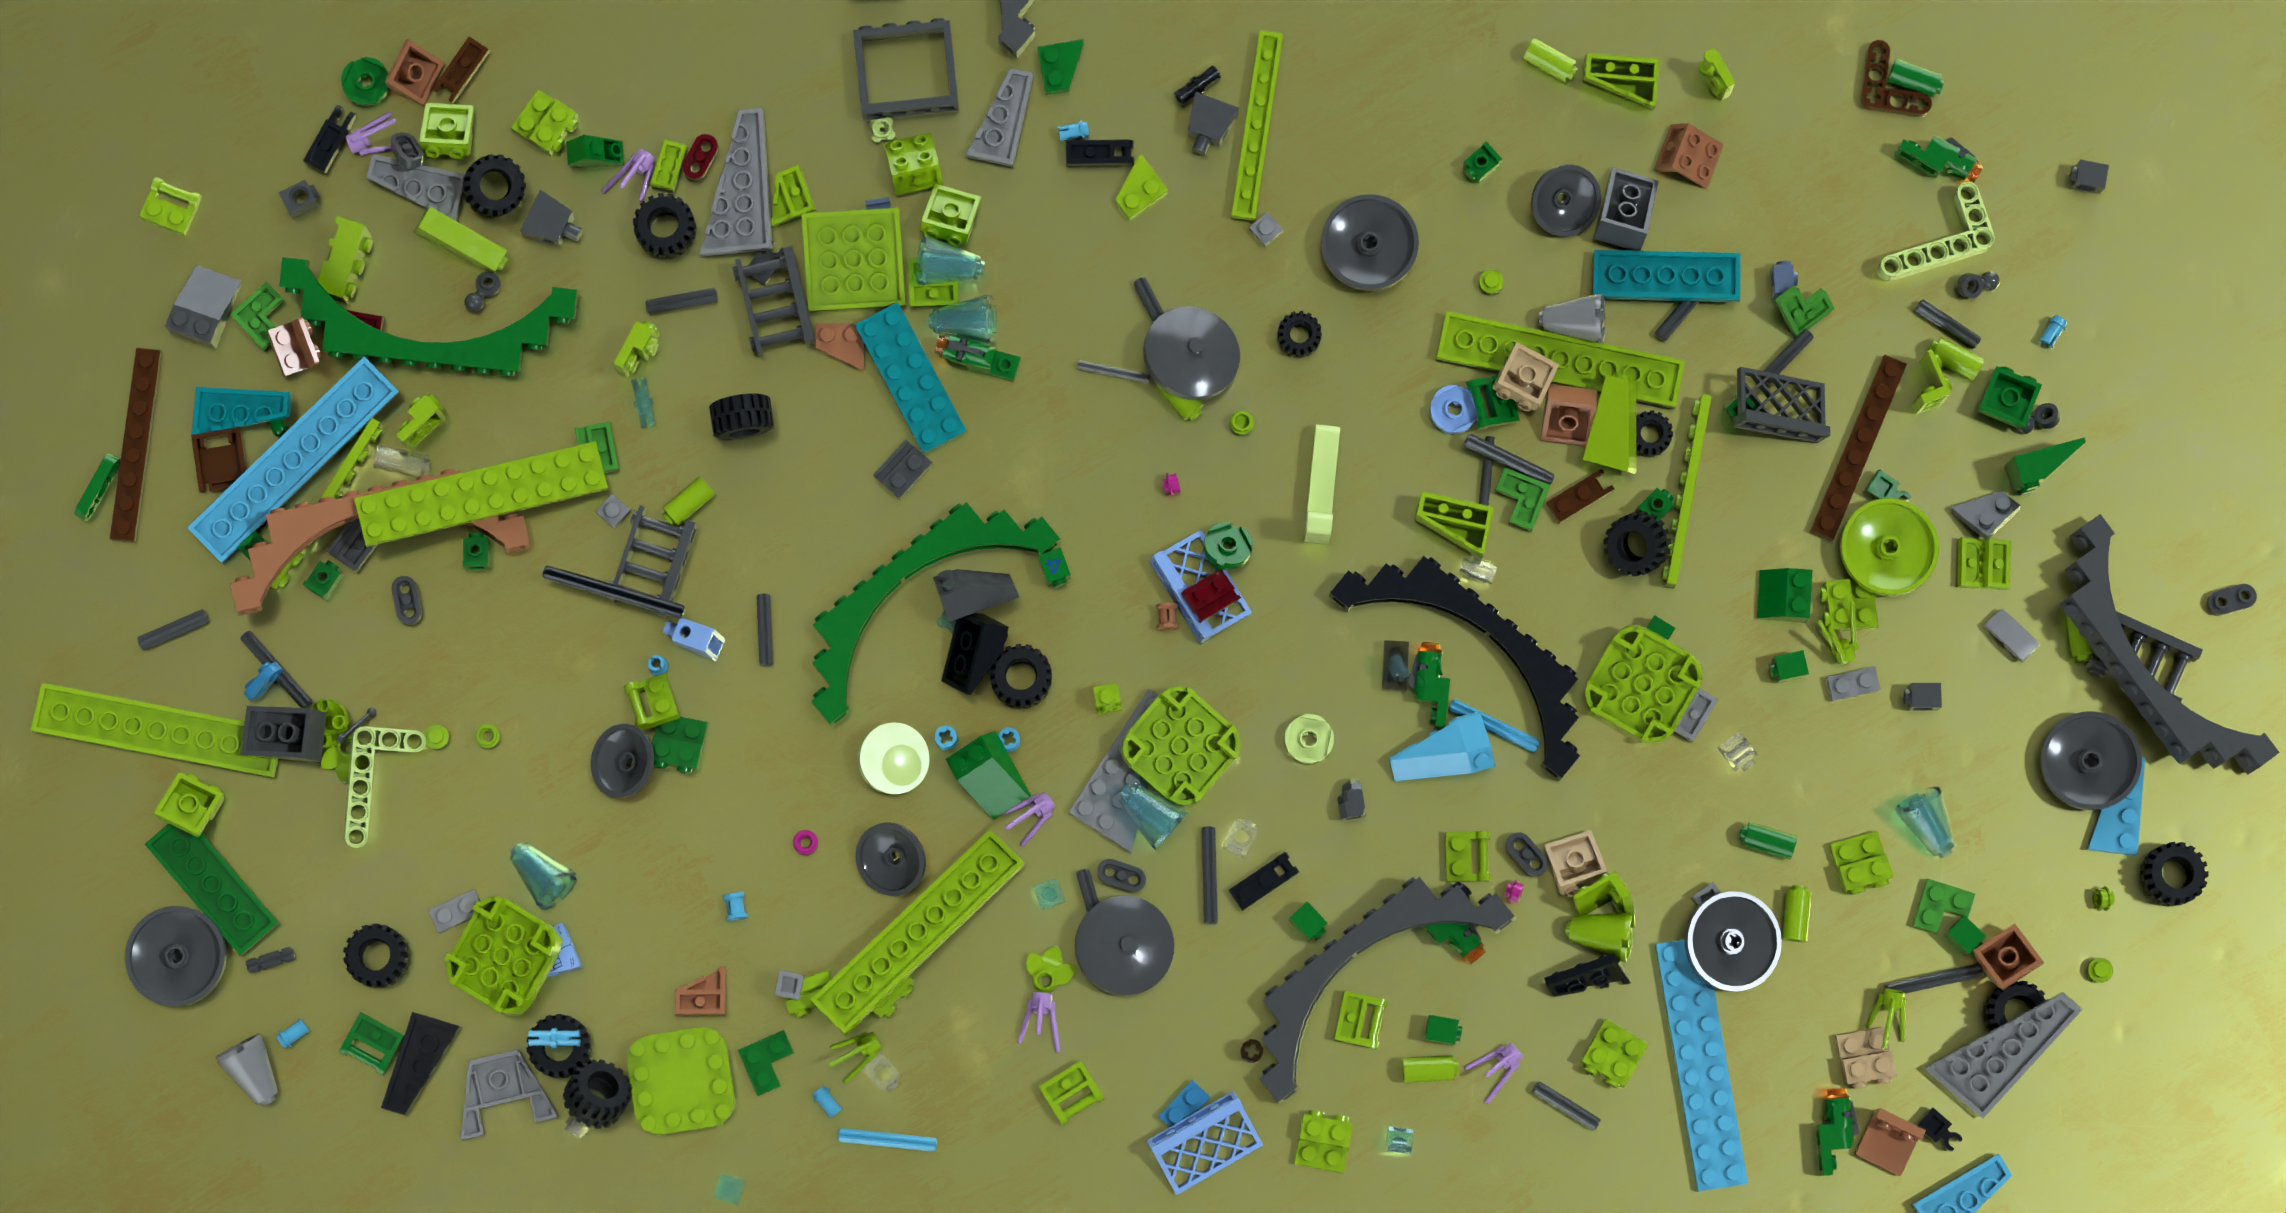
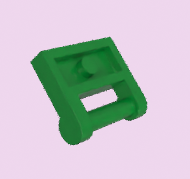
M1497 376L1478 378L1466 382L1467 389L1471 390L1479 420L1477 421L1479 430L1520 421L1515 401L1511 398L1509 400L1499 398L1496 395L1497 391L1492 389ZM1481 387L1485 389L1492 418L1487 416L1480 390Z
M360 1012L339 1052L345 1056L351 1055L377 1069L376 1072L384 1076L403 1041L404 1035ZM358 1039L384 1053L382 1061L353 1046L354 1041Z

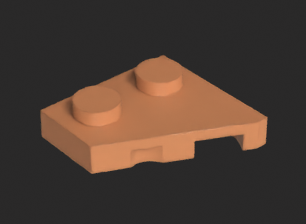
M857 323L816 324V350L829 354L843 363L846 362L860 371H865V344L855 327Z
M720 967L718 971L706 977L702 976L690 985H684L676 989L675 1016H726V967Z

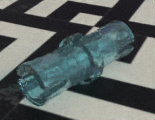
M636 378L631 380L636 399L634 406L638 408L641 428H648L646 418H648L651 428L656 426L652 410L653 398L649 396L647 378H640L641 388H639L638 379Z

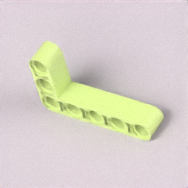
M1964 182L1953 195V201L1964 230L1963 233L1884 257L1877 268L1879 278L1887 282L1985 253L1994 243L1995 236L1978 187L1972 182ZM1961 191L1969 192L1971 199L1966 200L1962 198ZM1968 214H1976L1979 217V222H1972ZM1976 236H1983L1987 240V244H1979ZM1953 243L1962 244L1964 251H1956ZM1930 250L1939 251L1941 258H1933ZM1907 257H1915L1918 265H1910ZM1884 264H1892L1895 267V272H1887Z
M1317 424L1315 427L1304 542L1329 544L1333 520L1332 506L1340 427Z
M366 726L358 727L353 731L343 835L345 843L350 847L360 848L365 845L368 839L375 750L419 752L426 744L425 736L420 731ZM363 730L370 734V741L365 745L360 744L357 740L358 733ZM387 732H391L395 736V743L389 747L385 746L382 742V737ZM412 734H416L420 738V744L416 748H410L407 744V739ZM364 755L368 759V766L360 770L356 767L355 760L358 756ZM357 780H363L366 784V790L362 794H356L353 790V784ZM355 805H361L364 808V815L359 819H355L351 815V809ZM351 831H361L362 840L359 843L353 844L350 842L349 834Z

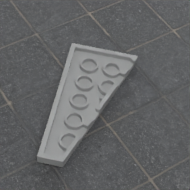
M763 107L738 110L731 136L732 141L726 154L724 170L718 183L710 221L705 231L704 243L700 249L699 255L701 257L773 250Z
M1150 689L1143 696L1069 811L1070 815L1130 853L1132 852L1149 784L1126 764L1120 753V746L1126 732L1158 696L1157 693Z
M2062 992L1926 1066L1925 1070L1981 1118H1984L2082 1011V1008Z

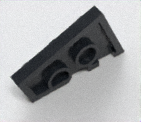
M1614 953L1602 955L1598 959L1587 963H1579L1573 968L1554 972L1552 975L1544 978L1547 988L1554 997L1584 992L1588 986H1599L1602 989L1609 987L1611 982L1622 981V985L1631 983L1629 974Z

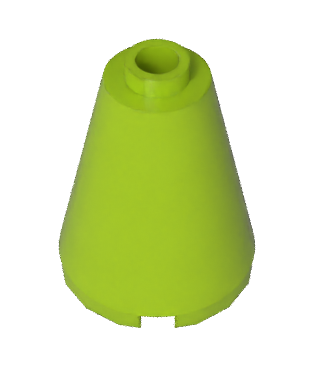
M1635 913L1573 916L1572 920H1567L1565 935H1569L1570 941L1604 955L1614 953L1619 961L1627 962L1634 938L1632 936V928H1635Z

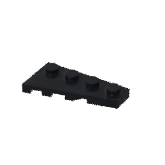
M412 1012L381 1108L403 1115L408 1114L461 1026Z

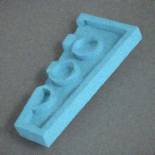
M2142 757L2141 773L2130 794L2118 804L2100 811L2086 850L2138 855L2145 757Z
M1996 1154L1912 1205L1917 1213H1976L2012 1174L2000 1154Z

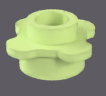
M890 117L873 119L870 122L869 126L873 130L872 140L879 143L885 139L891 141L895 138V132L892 130L893 120Z

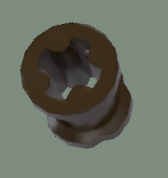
M1250 1039L1243 1043L1240 1053L1246 1062L1255 1063L1261 1059L1263 1047L1259 1041ZM1251 1044L1255 1045V1050L1259 1051V1054H1254L1253 1058L1248 1057L1249 1053L1245 1051V1048H1250Z

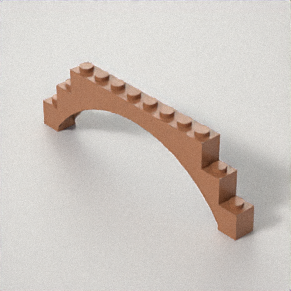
M447 469L440 472L441 475L431 477L430 474L421 475L416 478V481L408 483L407 480H399L386 488H383L382 485L368 488V492L360 494L358 491H351L338 499L325 497L319 500L320 503L312 505L309 502L296 504L295 508L285 510V508L271 510V514L266 515L272 544L259 542L253 544V548L248 549L255 578L250 579L249 576H242L236 578L235 582L230 583L238 616L263 611L262 602L273 582L287 564L311 542L337 527L359 519L354 498L461 473V470L455 472V469ZM510 514L504 516L502 521H499L498 516L465 524L489 536L503 546L506 554L530 548L523 516L517 517V514Z

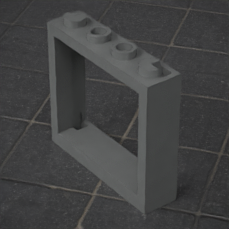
M935 18L927 23L909 21L906 25L899 26L895 23H887L879 28L861 26L858 30H853L863 120L959 111L950 20L945 21L943 18ZM944 32L950 89L949 96L868 104L862 41Z

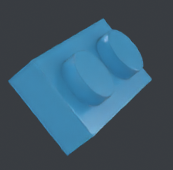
M1192 1080L1158 1117L1168 1127H1171L1197 1112L1211 1097Z

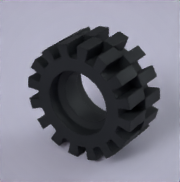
M1299 311V313L1291 312V315H1286L1279 324L1277 335L1279 346L1284 349L1286 354H1292V357H1296V355L1300 356V358L1304 357V355L1309 356L1313 351H1316L1320 344L1322 336L1321 325L1318 324L1316 317H1311L1312 314L1310 313L1304 314V311ZM1295 326L1305 327L1309 332L1308 339L1303 343L1294 342L1290 337L1291 329Z
M1650 410V412L1646 413L1644 411L1636 416L1637 454L1640 452L1644 457L1646 455L1654 457L1656 454H1662L1671 443L1673 436L1672 424L1668 423L1669 419L1667 417L1664 418L1662 413L1658 412L1657 414L1654 413V410ZM1646 425L1655 426L1659 431V439L1652 443L1646 442L1641 436V429Z

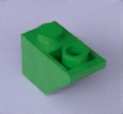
M582 135L566 142L567 161L570 166L595 168L624 164L623 141Z

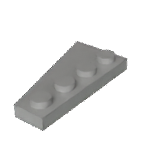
M1013 68L1009 69L992 106L986 114L985 120L966 153V157L1010 167L1014 166L1034 73Z
M372 154L366 176L369 181L428 209L431 206L457 221L463 198L462 182L465 174L424 165L411 170L403 167L396 159Z

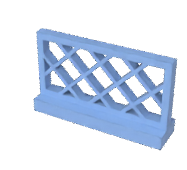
M1200 530L1168 549L1154 554L1149 562L1174 603L1178 604L1179 611L1196 639L1202 644L1215 634L1251 615L1252 611L1226 569L1223 572L1234 586L1235 593L1241 597L1235 602L1244 611L1237 616L1227 613L1228 607L1225 608L1224 612L1220 611L1215 614L1222 616V620L1218 627L1212 629L1207 620L1202 623L1198 621V616L1192 612L1182 597L1181 593L1190 587V585L1184 584L1182 580L1183 571L1197 575L1195 583L1199 582L1200 576L1207 577L1211 575L1201 571L1204 560L1209 561L1204 551L1202 554L1189 551L1190 543L1198 538L1203 545L1205 535ZM1173 552L1184 554L1182 565L1172 564L1167 555ZM1187 555L1201 559L1198 570L1185 567Z
M1234 1091L1147 1140L1150 1149L1176 1195L1263 1146ZM1239 1111L1242 1116L1239 1127L1227 1124L1230 1115ZM1213 1125L1221 1127L1218 1139L1205 1137L1209 1127ZM1226 1128L1238 1131L1234 1143L1222 1141ZM1242 1132L1251 1134L1255 1142L1248 1146L1239 1145ZM1190 1138L1199 1139L1196 1152L1184 1149L1186 1141ZM1204 1141L1216 1144L1212 1156L1200 1153ZM1220 1145L1232 1147L1229 1157L1225 1159L1217 1157ZM1169 1150L1178 1152L1174 1164L1164 1162L1161 1155ZM1182 1153L1194 1156L1191 1168L1179 1166ZM1199 1157L1211 1160L1209 1168L1205 1171L1195 1170ZM1177 1170L1188 1172L1187 1181L1177 1186L1174 1181Z

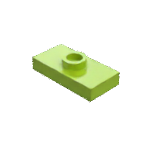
M666 139L663 140L650 182L651 187L674 193L688 149L687 145Z

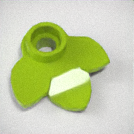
M352 735L347 737L345 743H338L337 746L328 748L321 760V768H335L336 774L343 784L348 783L350 752H347L345 747L351 743ZM360 755L356 758L355 765L358 769H365L368 766L366 756Z
M1058 946L1047 949L1042 956L1030 952L1026 961L1027 970L1033 976V987L1038 992L1050 993L1055 989L1056 985L1067 984L1076 971L1075 965L1063 964L1062 953ZM1042 977L1049 978L1050 982L1047 986L1040 984Z

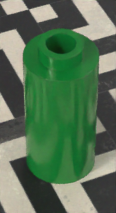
M1895 59L1887 80L1888 82L1927 94L1931 97H1934L1935 93L1940 94L1944 85V80H1941L1942 74L1899 59Z
M1749 822L1747 826L1743 825L1739 835V839L1743 840L1742 846L1788 860L1791 859L1797 842V836Z

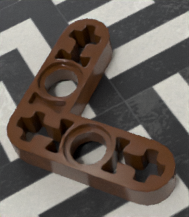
M1883 40L1873 41L1868 47L1861 92L1862 105L1866 109L1914 117L1925 116L1932 107V100L1927 94L1886 88L1890 47ZM1876 47H1881V52H1884L1881 54L1879 58V63H1874L1876 60V52L1872 51H1874ZM1872 69L1879 70L1882 74L1881 80H1872L1869 76V71ZM1872 87H1877L1875 98L1878 99L1874 103H1870V99L1866 97L1871 94ZM1892 96H1899L1903 100V105L1901 107H1893L1890 103V98ZM1908 98H1911L1909 103L1916 104L1918 100H1922V104L1926 105V107H1923L1922 110H1918L1917 105L1911 104L1909 106V109H1906Z

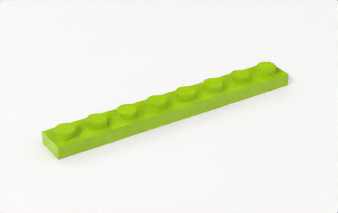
M1259 31L1231 218L1255 221L1283 33Z
M1702 394L1699 401L1695 400L1692 414L1696 415L1695 424L1691 423L1689 427L1688 438H1692L1691 446L1685 449L1683 461L1687 462L1686 471L1682 470L1679 485H1683L1682 494H1677L1675 508L1679 509L1677 518L1672 519L1670 532L1674 533L1673 542L1667 546V548L1671 549L1670 554L1666 555L1670 556L1669 564L1664 565L1661 579L1665 580L1664 587L1674 589L1678 581L1711 404V395Z
M374 418L370 419L321 499L325 497L341 498L343 494L340 491L344 483L349 484L356 474L353 470L358 462L363 463L369 453L366 448L371 441L375 443L382 433V430L379 429L381 426L379 421ZM301 552L287 564L270 588L277 591L279 587H285L291 577L288 575L289 570L292 566L297 567L304 556Z

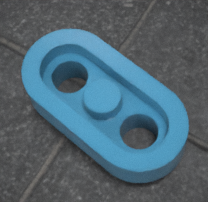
M266 662L259 668L258 672L260 674L245 685L244 695L250 702L257 700L274 683L283 669L277 662Z

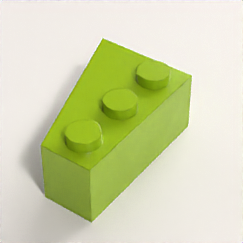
M1587 53L1584 59L1583 81L1653 110L1656 107L1660 59Z
M336 215L334 223L339 224L335 238L330 237L328 245L332 247L327 260L324 259L318 281L333 299L347 303L349 297L352 298L355 294L357 285L354 283L357 275H361L364 270L365 262L363 259L366 252H370L373 239H371L372 236L364 224Z
M1422 491L1415 520L1482 559L1494 507Z

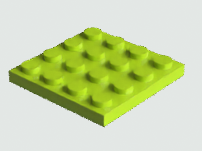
M899 207L801 213L808 311L891 306L897 302L899 305H906Z

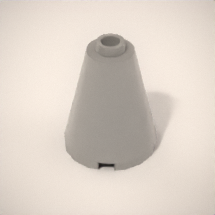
M1594 294L1545 306L1543 311L1539 312V326H1543L1544 331L1594 342H1604L1605 327L1603 326L1606 312L1603 294Z
M259 1033L243 1040L240 1044L227 1049L216 1057L221 1067L255 1104L261 1103L262 1106H265L276 1099L274 1095L278 1093L263 1037Z

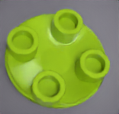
M323 698L315 703L311 709L326 713L323 748H330L339 743L337 741L338 736L347 731L348 715L345 708L339 702Z

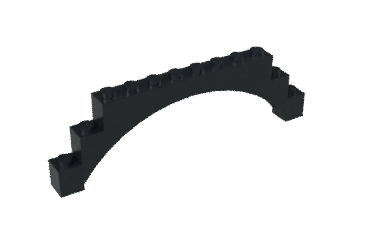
M1423 556L1406 578L1402 576L1404 573L1394 564L1389 566L1386 563L1369 585L1365 584L1366 579L1359 573L1347 571L1329 594V597L1347 612L1352 607L1371 603L1395 602L1415 604L1448 613L1467 622L1490 638L1516 666L1534 699L1544 739V762L1540 766L1560 781L1580 756L1577 753L1578 748L1569 741L1564 743L1561 740L1579 718L1576 715L1577 710L1573 706L1560 702L1578 680L1575 677L1576 672L1566 664L1564 666L1560 665L1555 661L1557 657L1549 650H1541L1536 646L1538 642L1532 636L1521 634L1517 630L1518 626L1508 618L1506 620L1498 615L1499 611L1493 605L1482 603L1478 599L1480 596L1471 588L1466 590L1459 584L1461 581L1450 572L1446 574L1440 569L1441 565L1432 557L1427 559Z

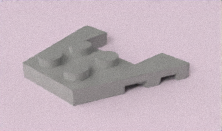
M512 1050L469 1061L461 1140L485 1135L480 1109L529 1097L535 1123L558 1118L557 1112L520 1050Z

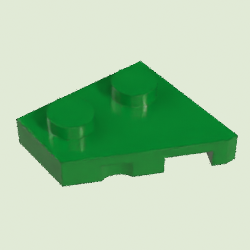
M1083 39L1037 47L1045 95L1070 91L1073 76L1084 46Z

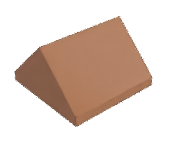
M406 39L385 83L391 92L424 105L444 62L409 39Z

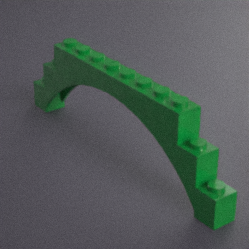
M282 257L279 287L285 288V293L300 294V290H304L301 317L307 320L310 325L321 326L322 322H325L322 351H327L329 357L343 358V353L353 354V359L361 360L364 356L367 359L368 356L378 357L377 362L392 363V359H400L403 365L417 366V361L427 362L426 367L441 369V364L451 365V370L465 371L466 367L476 368V373L490 374V369L500 370V375L514 377L515 372L521 373L524 344H528L527 349L542 350V346H548L551 317H554L557 323L569 324L570 319H576L578 290L552 287V294L532 312L506 328L486 336L455 342H421L400 338L364 323L344 309L330 296L309 268L310 261Z
M967 502L963 505L959 503L949 511L950 515L943 521L938 519L930 526L931 531L926 535L920 534L911 541L912 546L906 551L901 549L891 558L893 561L886 567L884 564L879 566L872 573L874 576L867 582L865 580L859 582L853 588L854 592L848 597L844 595L834 603L835 607L831 611L827 612L825 610L815 618L816 623L813 626L830 649L828 651L823 649L817 653L812 664L830 687L819 689L813 695L815 699L812 700V704L831 727L851 712L847 706V684L856 646L873 614L896 588L922 569L961 553L985 549H1016L1038 553L1039 555L1049 552L1061 543V539L1043 517H1040L1038 520L1036 518L1031 519L1025 524V530L1022 531L1004 509L1000 513L998 510L993 512L986 519L988 522L984 524Z

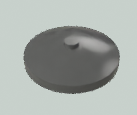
M1373 194L1355 196L1338 205L1326 220L1321 238L1322 255L1330 272L1343 284L1362 291L1383 290L1401 281L1411 270L1416 260L1419 246L1417 228L1410 214L1394 200Z
M1185 306L1168 310L1154 321L1144 340L1143 357L1149 374L1166 392L1182 399L1204 400L1221 393L1231 383L1239 367L1240 349L1233 331L1219 316L1199 307Z
M2080 712L2060 721L2048 734L2041 751V771L2048 788L2062 802L2077 809L2096 811L2112 807L2130 794L2141 773L2142 755L2136 737L2119 719L2101 712Z
M1731 891L1712 895L1696 907L1688 920L1684 943L1686 955L1692 969L1705 983L1723 991H1743L1754 988L1770 976L1778 963L1782 940L1778 922L1765 903L1753 895Z
M1115 896L1101 901L1085 914L1076 932L1075 954L1081 971L1094 986L1110 994L1130 996L1152 988L1165 976L1173 960L1174 937L1167 919L1153 904L1134 896Z
M183 906L164 907L144 917L133 929L125 951L127 973L135 988L147 999L161 1005L173 1007L193 1004L210 994L221 980L227 961L225 940L218 926L200 911Z

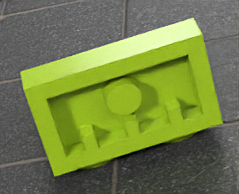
M931 133L894 140L884 144L896 196L934 187V184L943 186Z
M1932 349L1928 350L1919 361L1930 387L1922 390V394L1917 396V400L1912 405L1916 414L1943 404L1950 396V390H1952L1949 378L1947 376L1944 377L1941 371V359L1938 354L1934 355Z
M1616 871L1611 874L1602 875L1596 883L1589 887L1584 886L1580 888L1573 896L1578 915H1587L1612 901L1618 913L1621 911L1623 913H1635L1631 893Z

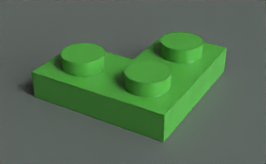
M266 281L230 315L263 350H266L271 345L266 331L276 328L267 316L282 304L284 300Z
M1793 285L1775 299L1792 335L1795 337L1804 329L1808 330L1835 309L1827 292L1822 288L1804 300L1799 288Z
M1505 467L1495 491L1518 500L1509 523L1532 532L1550 485Z
M1926 879L1912 927L1937 934L1944 911L1959 916L1965 915L1968 918L1975 893Z

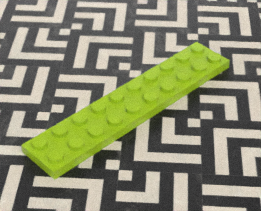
M1446 311L1437 360L1500 372L1513 345L1518 342L1559 364L1551 381L1552 384L1593 389L1601 394L1606 374L1615 376V372L1629 375V381L1636 383V401L1672 409L1676 408L1685 360Z
M596 441L369 494L354 498L365 545L369 547L608 490L598 447Z
M41 683L30 730L36 733L270 778L275 777L278 759L241 755L245 721L47 683Z
M988 830L810 999L811 1003L846 1036L1025 866L1024 861L991 830Z

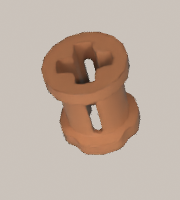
M1177 603L1156 604V609L1159 610L1157 630L1179 629V624L1176 623Z

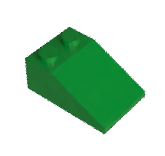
M2085 437L2014 456L2005 465L2012 492H2021V495L2036 491L2035 488L2040 487L2042 481L2086 442Z
M996 731L981 735L946 758L956 780L993 820L1031 797Z

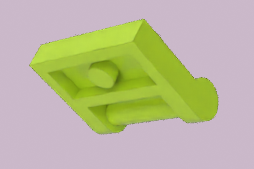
M1712 48L1708 49L1704 54V61L1700 63L1698 70L1700 74L1708 77L1712 93L1715 96L1718 95L1722 101L1731 95L1736 82L1718 51Z
M156 177L152 182L151 190L139 217L186 236L201 202L202 195L176 188L164 183L163 179ZM160 192L189 202L187 209L158 198Z
M666 673L639 682H629L624 685L625 694L629 696L634 711L636 727L644 731L680 719ZM646 692L653 716L645 717L639 693Z
M1490 831L1445 832L1446 882L1491 881V873H1488V840L1490 839ZM1471 840H1478L1479 873L1471 874Z
M1345 990L1334 1040L1378 1049L1379 1029L1384 1008H1387L1388 1000ZM1367 1004L1374 1005L1368 1038L1366 1039L1360 1036Z
M1081 1060L1039 1086L1062 1126L1069 1122V1118L1096 1101L1099 1103L1105 1099ZM1087 1086L1091 1090L1090 1094L1065 1110H1061L1060 1103Z

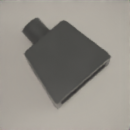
M1196 92L1188 128V135L1196 138L1192 150L1205 155L1209 144L1220 146L1238 116L1239 107Z
M540 190L520 232L525 238L561 246L565 237L577 242L581 237L583 228L572 224L575 218L573 211Z

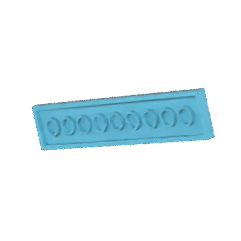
M364 356L187 528L221 563H224L251 533L257 531L267 521L266 515L271 514V510L281 508L371 418L377 415L399 391Z
M1684 940L1655 944L1697 1192L1748 1184L1714 987L1705 983L1692 969L1686 955Z

